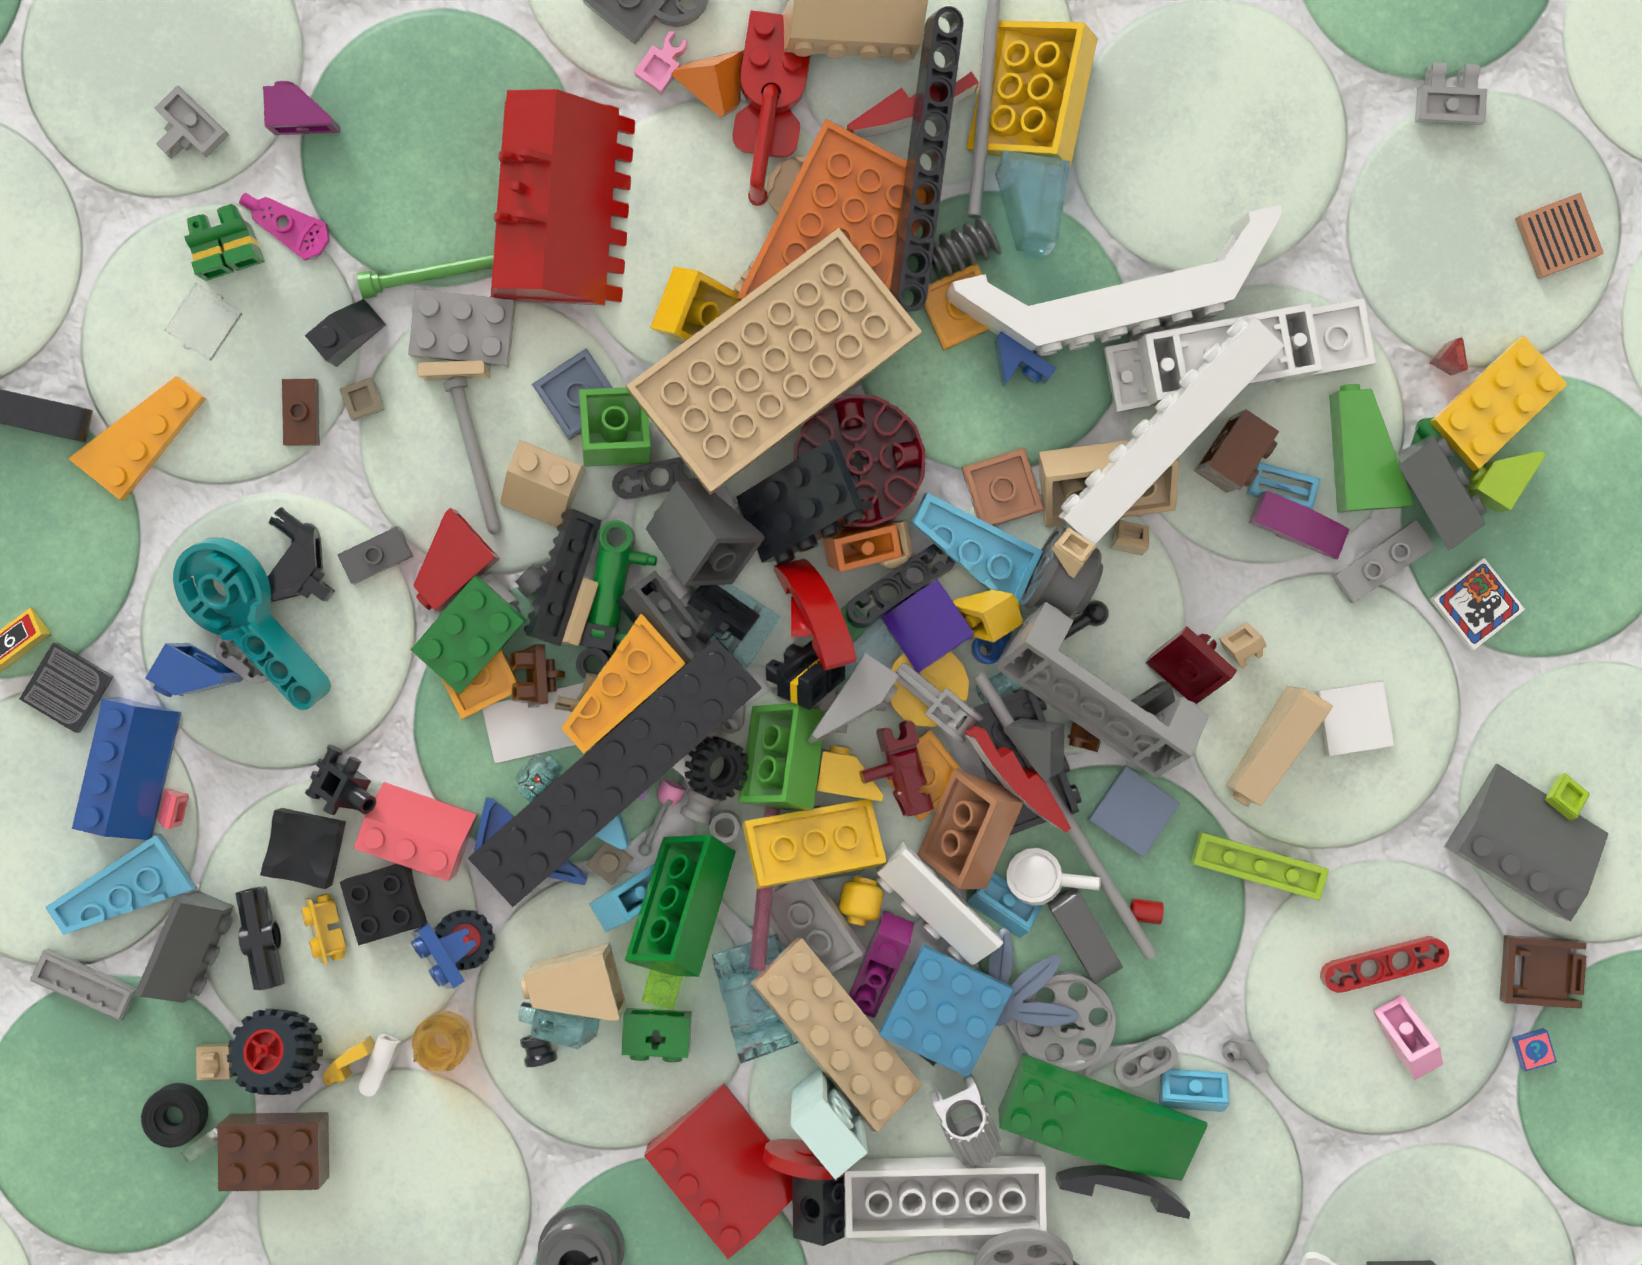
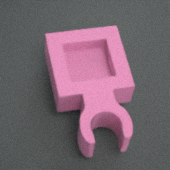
M670 31L666 35L662 50L652 45L634 71L638 79L661 95L674 79L671 75L673 70L680 67L675 58L683 55L687 50V41L685 39L679 47H672L670 45L671 41L675 38L674 31Z

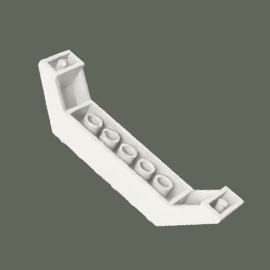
M1276 205L1248 212L1231 226L1232 236L1213 263L1031 306L1025 305L988 283L986 274L952 282L946 292L947 301L980 324L988 327L995 334L999 335L1002 331L1033 353H1037L1041 358L1057 354V351L1063 349L1064 346H1069L1070 351L1088 347L1089 343L1094 342L1098 338L1101 339V343H1107L1120 339L1128 331H1132L1133 336L1153 331V328L1160 326L1161 323H1164L1165 328L1184 324L1185 320L1191 319L1195 315L1197 321L1216 316V313L1224 311V305L1235 299L1283 214L1282 206Z

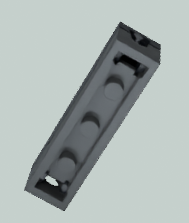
M655 570L616 600L633 624L642 614L686 664L711 643V640H709L705 645L695 638L701 629Z

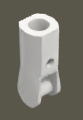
M388 1034L378 1036L367 1063L368 1067H366L359 1083V1091L362 1095L371 1097L383 1089L401 1043L399 1039Z

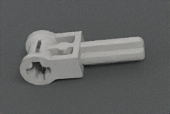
M907 663L902 664L895 672L899 675L896 681L929 707L925 714L961 744L965 741L964 732L972 728L976 722H981L984 719L948 687L941 692ZM967 716L966 719L961 723V725L959 727H956L958 723L963 719V717Z

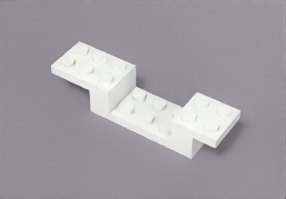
M1365 299L1311 308V303L1149 333L1145 334L1138 341L1107 346L1103 350L1115 413L1157 406L1166 395L1171 394L1173 396L1182 387L1179 384L1180 380L1191 369L1194 368L1197 371L1206 362L1203 356L1215 344L1218 343L1221 346L1228 339L1227 331L1240 318L1245 321L1247 318L1256 317L1285 345L1248 385L1271 380L1279 383L1376 364Z

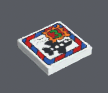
M1485 558L1476 561L1430 598V601L1469 650L1478 648L1525 610Z

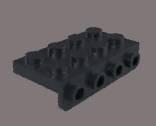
M837 439L827 440L736 497L744 518L765 537L757 549L761 562L776 561L777 565L794 560V553L798 551L805 552L818 546L817 540L822 537L827 539L842 532L841 527L843 525H852L866 518L865 513L874 508L871 501L861 502Z
M1026 688L1000 697L1015 721L1020 718L1046 721L1042 712L1047 710L1046 703ZM986 702L973 707L984 718L973 726L985 729L996 749L1004 747L1012 750L1023 770H1026L1028 768L1010 738L1003 731L1004 728L989 703ZM1064 755V770L1051 778V781L1070 812L1075 814L1079 812L1077 804L1081 803L1082 800L1076 785L1069 784L1066 773L1070 772V768ZM979 757L987 780L1003 786ZM1023 804L1010 835L1047 821Z

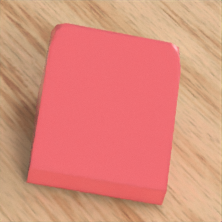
M170 789L164 790L158 814V822L163 828L172 829L182 825L189 798L187 793Z

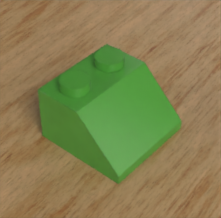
M626 387L579 389L583 466L650 464L649 417L627 391Z

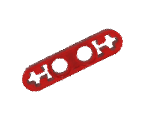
M1425 936L1327 962L1321 969L1320 979L1331 991L1343 993L1439 968L1448 961L1449 949L1442 940L1432 936ZM1429 945L1439 949V952L1434 953L1435 959L1433 960L1425 955L1417 957L1413 951V948H1415V951L1420 954L1430 951ZM1404 951L1407 953L1408 963L1404 968L1396 969L1392 964L1393 956L1398 952ZM1366 960H1374L1377 965L1376 973L1371 977H1364L1361 974V965ZM1337 969L1341 973L1353 972L1356 980L1354 981L1352 976L1346 975L1340 977V983L1337 984L1330 980V977L1334 976V970Z

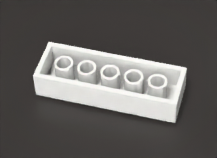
M1041 1155L997 1156L990 1160L991 1163H984L982 1167L974 1165L972 1168L969 1164L963 1165L961 1159H957V1157L860 1159L844 1172L846 1238L999 1235L1019 1229H1035L1047 1232L1046 1170Z

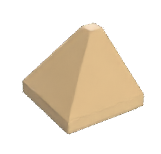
M1068 527L1055 543L1052 550L1069 576L1075 578L1097 546Z

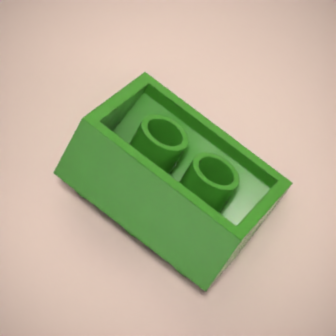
M795 703L752 706L745 752L748 759L744 761V763L749 764V770H744L743 772L748 778L747 781L741 780L743 788L740 790L738 803L783 810H813L823 739L813 745L807 740L825 712L813 707L809 710Z

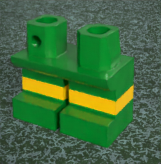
M233 204L217 209L221 224L211 227L208 217L204 214L187 218L189 235L184 236L194 260L191 262L194 274L205 281L233 273V269L239 271L265 262L252 226L243 219L238 208Z

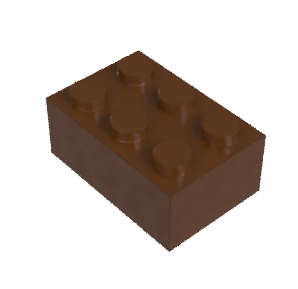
M328 1112L229 1114L217 1124L218 1191L319 1190L329 1179Z

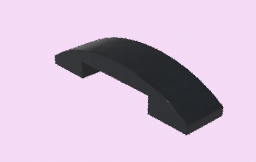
M1106 1165L1078 1166L1057 1172L1056 1182L1062 1190L1092 1196L1095 1184L1150 1196L1151 1203L1157 1212L1186 1219L1190 1217V1211L1185 1203L1174 1192L1144 1174Z

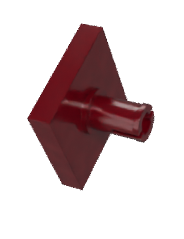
M1188 626L1153 652L1145 662L1188 701L1198 704L1230 681L1237 672L1231 664L1215 651L1217 643L1214 639L1209 645L1207 644L1211 636L1208 634H1200L1198 636Z

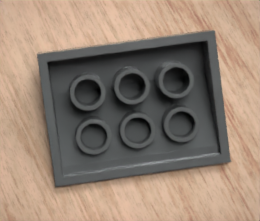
M1495 764L1444 847L1554 916L1571 922L1589 893L1609 833L1580 815L1576 819L1569 821L1544 800L1547 794L1499 764Z

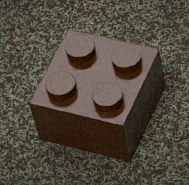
M1245 409L1228 419L1194 472L1226 493L1237 489L1240 490L1244 485L1249 487L1259 473L1256 466L1262 457L1267 459L1276 448L1278 442L1274 439L1279 431Z

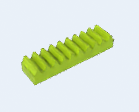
M1199 831L1190 863L1319 901L1329 872L1328 868L1202 831Z

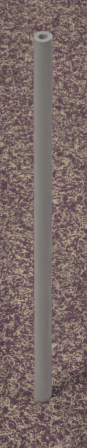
M987 0L968 217L970 218L981 217L1001 0Z
M983 671L973 677L1003 728L1015 722L986 673ZM1016 747L1017 751L1019 752L1027 767L1035 770L1033 766L1028 762V760L1024 757V755ZM1051 779L1045 783L1071 827L1067 832L1093 875L1101 877V888L1144 958L1149 960L1155 957L1157 952L1053 782Z

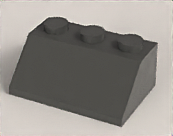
M1434 433L1398 452V466L1449 551L1485 525L1483 514L1487 513V510L1478 495L1471 497L1466 488L1471 483L1461 466L1457 469L1454 468L1449 459L1454 456V453L1446 439L1438 440Z
M195 891L174 900L135 994L140 997L181 1003L199 996L207 983V977L204 975L208 965H213L219 955L220 947L217 944L220 937L228 932L233 922V917L230 914L234 906L200 891Z

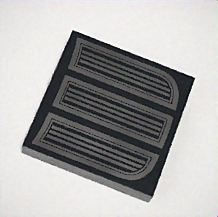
M52 643L19 700L71 731L80 733L114 676L63 645Z

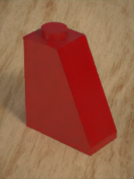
M449 508L445 512L413 585L419 592L416 598L428 610L433 608L435 611H443L474 576L478 575L481 577L500 559L455 509Z

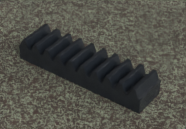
M567 509L561 514L563 522L557 526L558 536L553 538L555 547L549 551L551 559L545 563L544 567L547 571L540 578L543 583L536 590L538 598L532 602L534 610L528 614L530 622L523 629L526 633L525 635L557 646L562 644L602 521L575 509Z

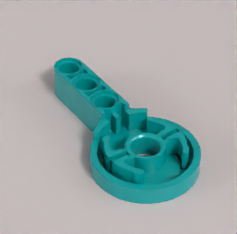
M212 537L195 543L181 553L173 571L174 590L180 605L196 624L211 633L221 635L222 640H232L295 708L307 710L329 693L331 684L328 677L271 615V589L268 577L260 562L249 550L232 540ZM213 580L223 585L226 597L216 590Z

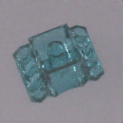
M778 933L712 955L715 972L719 980L720 992L725 1002L731 1033L735 1040L736 1051L741 1064L799 1043L750 984L783 952Z

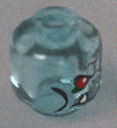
M534 755L516 774V781L518 783L516 789L524 798L531 802L562 775L561 770L564 767L551 755H548L546 759L542 756Z

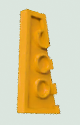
M176 376L68 459L119 500L125 501L206 398L183 379Z
M640 614L561 729L585 754L684 667L686 663L648 620Z

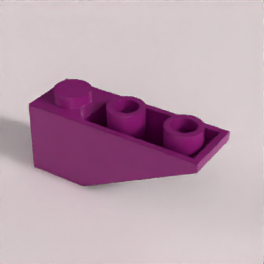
M883 911L849 992V996L861 1011L872 1018L876 1017L910 946L914 922L887 911Z

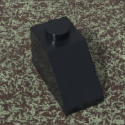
M362 299L329 314L309 331L305 337L327 362L338 367L387 324L369 303Z

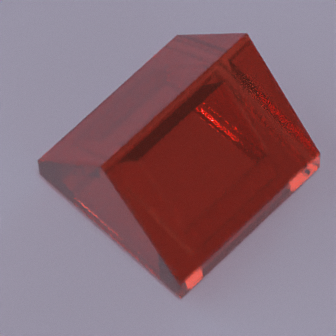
M1462 337L1445 343L1429 363L1451 376L1467 371L1468 363Z

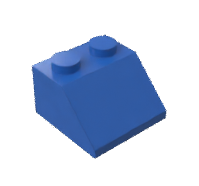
M165 643L145 679L155 684L153 686L155 691L167 697L200 693L238 683L244 679L218 659L190 643Z

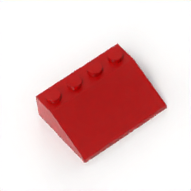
M725 1083L647 1145L644 1154L645 1158L727 1259L731 1258L752 1241L792 1201V1176L778 1172L763 1162L765 1144L771 1140Z

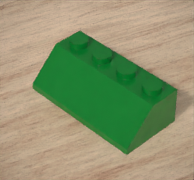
M712 835L663 837L625 961L672 976L699 977L736 851Z

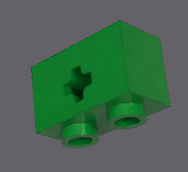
M627 1008L623 1015L621 1055H630L629 1059L635 1061L649 1060V1056L662 1057V1060L665 1062H681L682 1058H688L691 1044L692 1011ZM654 1030L659 1031V1035L662 1037L660 1042H655V1038L652 1036Z

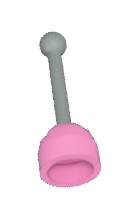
M662 779L658 786L657 798L661 806L645 843L639 846L638 851L642 856H648L651 853L652 848L650 845L667 807L678 804L686 789L676 782Z

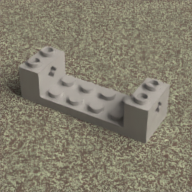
M1047 602L1027 617L1022 625L1014 629L995 665V668L1155 778L1192 757L1209 718V715L1198 708L1195 703L1181 697L1156 715L1146 712L1137 706L1126 695L1117 692L1104 683L1100 677L1091 674L1078 665L1074 659L1058 651L1073 620L1063 614L1060 609Z

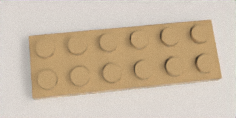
M797 937L750 983L872 1131L878 1133L922 1086L888 1042L879 1036V1031L802 938Z

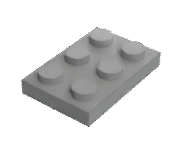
M415 289L408 355L411 357L448 361L483 360L487 365L509 367L516 302L512 299Z
M818 878L784 884L756 903V906L785 948L797 937L802 938L831 974L859 958L866 951V948Z

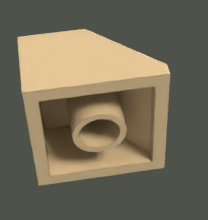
M519 440L507 469L500 504L557 527L563 522L561 514L571 508L586 468Z

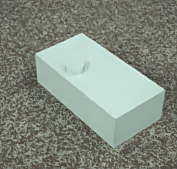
M818 1067L792 1089L790 1126L836 1180L868 1153L865 1122L821 1068Z

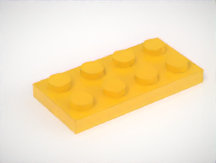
M1522 336L1511 344L1439 412L1430 423L1446 439L1447 443L1470 469L1475 471L1480 469L1568 384L1529 340Z
M870 799L747 820L742 824L757 889L881 866L887 862Z

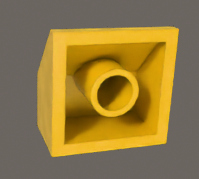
M674 266L650 328L683 344L739 302L737 300L739 293L700 271Z

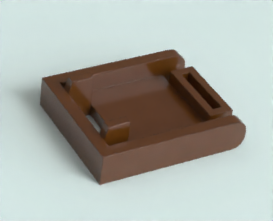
M1504 935L1499 1000L1509 1004L1582 1008V1001L1568 998V993L1584 995L1587 956L1571 953V949L1585 950L1587 942ZM1516 955L1522 956L1520 985H1514Z

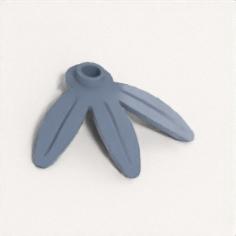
M1001 928L998 935L1003 944L990 954L989 975L1009 985L1013 964L1012 940L1010 931L1007 928ZM1053 955L1037 962L1025 970L1011 984L1013 991L995 1026L1004 1025L1011 1018L1036 1026H1060L1078 1019V1013L1065 1006L1046 1002H1023L1039 991L1051 979L1060 965L1061 959L1059 956Z

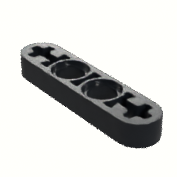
M681 457L621 470L614 476L612 488L620 498L632 500L668 492L676 481L699 480L697 478L687 479L684 477L682 469L685 462ZM657 468H663L669 474L668 482L662 487H657L651 482V473ZM645 471L644 478L649 490L643 491L642 484L633 486L632 493L627 494L625 489H619V484L624 482L623 477L629 476L633 481L639 480L641 477L638 473Z
M932 544L849 601L846 610L848 622L857 628L870 626L911 596L948 573L953 568L955 561L948 556L945 561L946 564L939 561L930 570L928 564L934 560L936 552L940 555L944 554L940 548ZM910 568H917L923 573L924 579L918 584H913L907 580L905 572ZM883 586H891L896 590L897 598L891 602L884 601L879 595V589ZM869 595H872L875 605L869 608L867 618H864L862 615L856 617L854 615L856 605L860 608L866 607L871 603L872 599Z

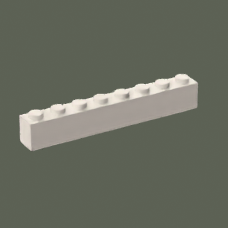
M1256 317L1247 318L1245 321L1242 318L1237 320L1227 331L1228 339L1221 346L1217 343L1211 347L1203 356L1206 362L1197 371L1194 368L1191 369L1180 380L1179 384L1182 387L1173 396L1168 394L1157 404L1155 409L1158 412L1150 421L1144 419L1132 431L1134 438L1126 446L1120 444L1108 457L1111 462L1102 471L1099 468L1096 469L1085 480L1084 483L1087 487L1079 495L1072 494L1063 503L1061 509L1064 511L1059 517L1072 530L1093 544H1096L1285 345Z

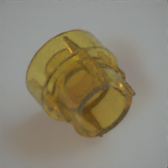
M438 1011L425 1018L416 1028L413 1035V1062H417L422 1068L429 1071L453 1070L467 1056L472 1046V1031L467 1021L459 1014L451 1011ZM435 1035H444L449 1040L450 1047H439L435 1042Z

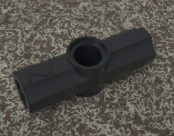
M260 886L236 892L241 921L238 933L239 945L244 956L248 958L253 989L260 991L280 986L285 983L279 955L281 932L278 923L272 919L267 887Z

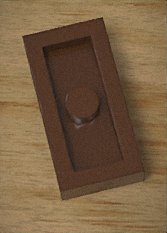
M315 378L282 379L283 445L320 446L318 380Z

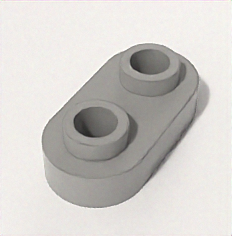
M1152 1037L1120 1054L1114 1062V1073L1123 1085L1127 1087L1140 1086L1173 1068L1178 1058L1177 1049L1166 1037ZM1156 1048H1164V1053L1161 1057H1154V1050ZM1128 1063H1134V1071L1130 1073L1125 1072V1066Z

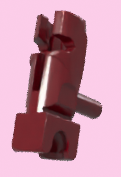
M911 720L899 723L900 735L898 739L894 738L890 728H878L876 730L881 752H885L887 763L860 771V778L863 784L885 777L888 780H892L895 788L893 796L899 805L902 815H907V817L934 809L931 794L919 793L921 786L926 785L928 781L925 777L916 745L919 743L916 728Z

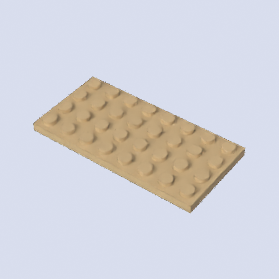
M838 228L628 383L626 389L711 495L918 338L922 331Z

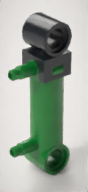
M619 520L607 522L599 533L600 544L593 581L598 582V587L579 645L587 646V649L583 650L576 660L578 674L584 679L586 673L598 675L611 658L607 650L615 651L616 645H619L628 634L619 632L618 623L621 607L616 600L624 595L629 563L642 566H656L657 564L656 556L632 550L635 543V533L628 524ZM615 529H622L626 534L625 542L621 546L614 547L609 541L610 533ZM593 654L599 656L602 660V668L598 673L590 672L586 666L588 657Z

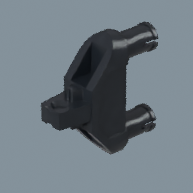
M280 507L274 512L279 518L271 516L269 524L289 537L291 545L267 576L271 589V602L301 595L308 598L311 593L322 601H329L335 590L322 581L325 573L322 572V545L318 528L311 523L303 524L285 511L283 507Z

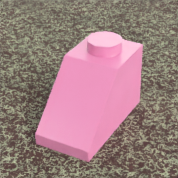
M1403 995L1373 1010L1395 1054L1414 1080L1443 1065L1440 1046Z

